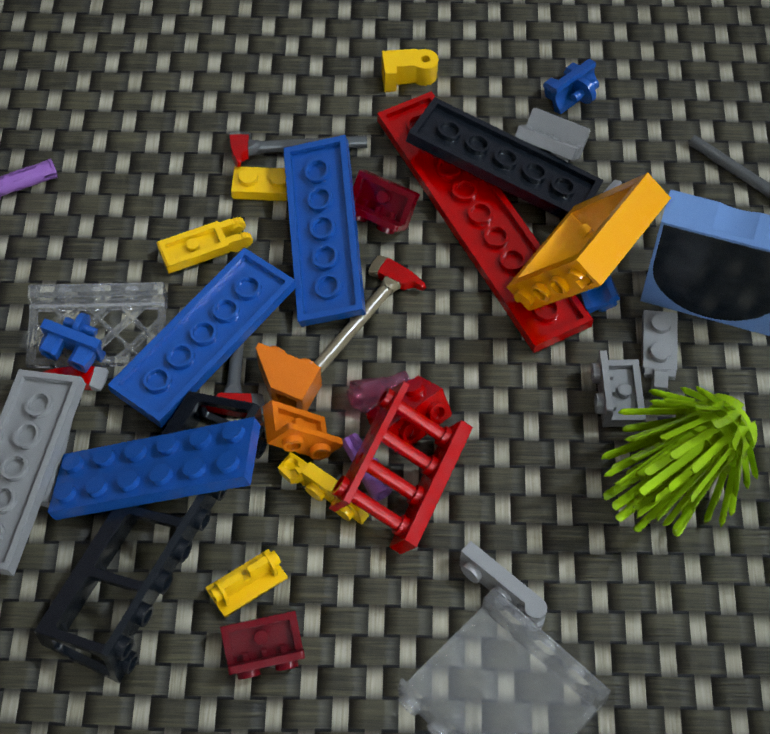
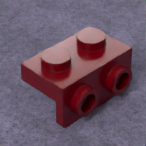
M359 170L353 186L356 220L366 222V220L372 221L377 224L376 228L392 235L395 232L407 230L420 194L367 170Z
M295 610L220 626L229 675L237 674L238 680L261 675L260 668L275 665L276 671L292 669L299 666L298 660L305 658Z

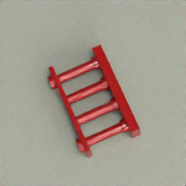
M405 381L393 389L388 387L380 396L377 402V406L380 409L346 476L340 477L333 487L331 494L335 497L329 509L336 512L353 503L392 528L394 537L389 547L399 554H403L418 546L473 429L472 426L463 420L450 427H441L402 401L409 387V384ZM395 413L435 439V444L438 446L433 455L427 456L388 430ZM381 442L421 468V473L424 475L419 484L416 486L412 485L373 459ZM366 472L407 498L406 502L409 506L405 514L397 515L358 489Z

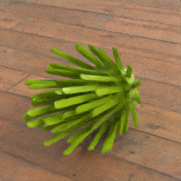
M696 386L697 391L687 387H680L685 394L694 398L651 389L648 391L649 393L662 397L663 400H650L649 402L653 405H650L649 408L621 409L618 413L622 415H676V417L625 425L622 428L623 432H643L624 439L630 443L605 452L602 455L601 459L609 460L644 448L613 464L611 469L604 474V477H611L652 455L647 460L628 469L625 476L616 481L613 487L603 493V498L607 501L641 480L612 502V507L616 511L627 504L623 510L616 514V520L622 522L636 510L638 511L637 518L648 512L633 527L635 532H641L656 517L658 522L687 492L662 524L663 526L670 525L681 512L682 514L672 527L673 535L678 537L683 533L700 501L717 477H719L703 522L707 523L711 520L714 509L719 502L726 477L729 474L719 517V525L722 527L726 521L728 510L729 516H732L736 511L741 468L743 470V484L746 489L750 486L749 464L752 475L758 480V468L753 451L758 436L755 421L751 423L748 415L742 409L744 406L742 402L732 396L720 393L712 394Z

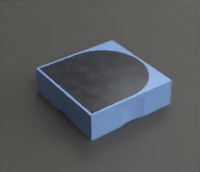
M670 190L669 196L671 199L665 206L640 301L770 336V215L744 211L718 201Z

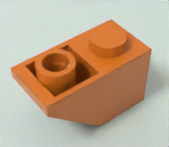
M258 343L256 346L258 366L271 400L308 411L322 386L321 367L307 358L299 359L289 355L277 346L269 347Z

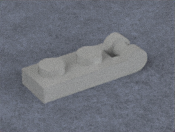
M470 541L461 550L459 566L463 574L473 583L480 582L486 587L491 597L503 607L509 606L522 617V625L527 631L538 632L541 630L547 613L546 602Z

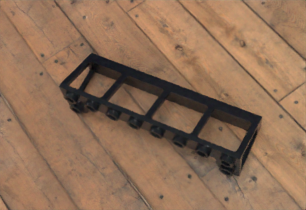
M191 391L187 393L161 433L163 435L194 429L202 418L215 424L229 422V420L209 412L206 406L247 413L245 418L255 417L261 425L255 458L259 459L267 446L261 406L255 403ZM228 490L197 495L188 512L182 518L145 509L147 504L112 510L34 630L41 645L120 683L125 673L130 674L134 670L139 659L134 639L139 627H145L151 619L154 610L153 604L159 594L163 595L169 589L173 580V571L179 562L183 563L188 558L192 549L193 538L198 530L203 531L206 528L211 517L210 510L217 500L221 501ZM138 519L176 529L144 581H138L106 571ZM98 582L137 593L111 637L104 644L67 632ZM65 645L95 654L103 659L105 665Z

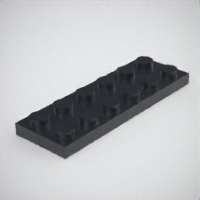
M436 97L433 98L408 132L406 142L562 220L573 206L595 197L604 181Z

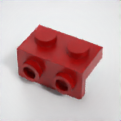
M419 375L406 382L409 384V387L402 401L438 425L452 416V411L441 387ZM377 405L365 414L370 425H372L380 409ZM396 413L388 427V430L411 445L427 435Z

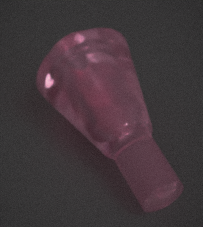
M402 371L387 378L377 377L352 380L349 386L350 389L347 390L348 400L353 408H358L361 412L365 413L377 404L380 396L388 387L393 389L401 382H407L410 380L409 375L406 371Z

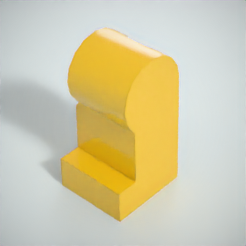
M429 49L382 51L381 73L384 92L396 91L397 85L416 83L421 86H427L434 83L437 79L438 55Z

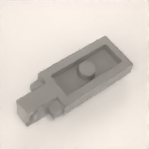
M644 310L642 315L641 374H643L644 378H651V389L666 391L668 390V380H675L677 373L678 313Z

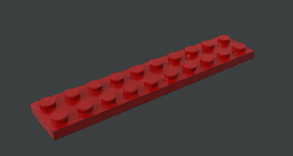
M430 91L378 112L377 122L533 353L592 327L593 318L576 295L528 311L521 302L517 303L514 295L506 287L541 246L500 188L406 142L408 132L435 97L433 92Z

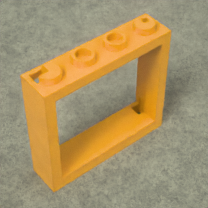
M645 173L573 206L506 288L514 295L517 303L521 302L528 311L601 286L671 197L649 173Z

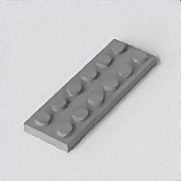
M19 369L0 415V574L15 575L86 386L81 376Z

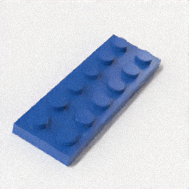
M346 135L285 147L283 150L293 272L296 282L295 296L298 323L301 327L366 315L348 139Z
M243 248L108 384L110 392L162 428L172 418L189 391L197 392L296 288L295 279L248 249Z
M255 417L63 454L48 514L54 520H61L250 486L261 425Z

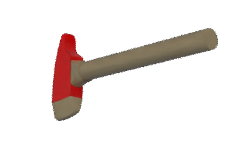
M377 256L372 262L368 273L382 280V283L365 303L366 315L353 317L314 361L317 366L321 367V374L389 295H392L398 289L416 288L423 291L426 289L425 283L401 264L388 257Z

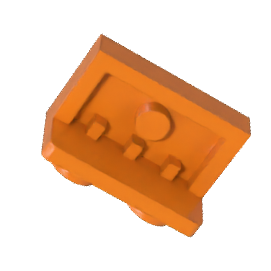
M274 400L262 406L266 439L269 445L283 448L287 452H296L310 456V458L315 460L328 458L331 453L343 446L342 438L327 433L326 421L323 416Z

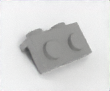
M533 108L527 125H519L515 137L539 149L542 148L550 151L552 155L568 162L569 159L576 160L581 158L591 130L547 111Z
M607 350L599 351L597 363L591 364L592 384H598L599 393H595L594 408L596 414H601L602 427H624L629 424L646 422V415H622L618 413L624 408H645L639 359L608 360Z

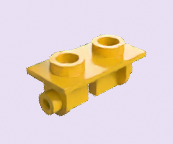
M267 549L208 585L205 589L223 616L227 617L288 579V576L279 565L281 560L274 550L270 552Z

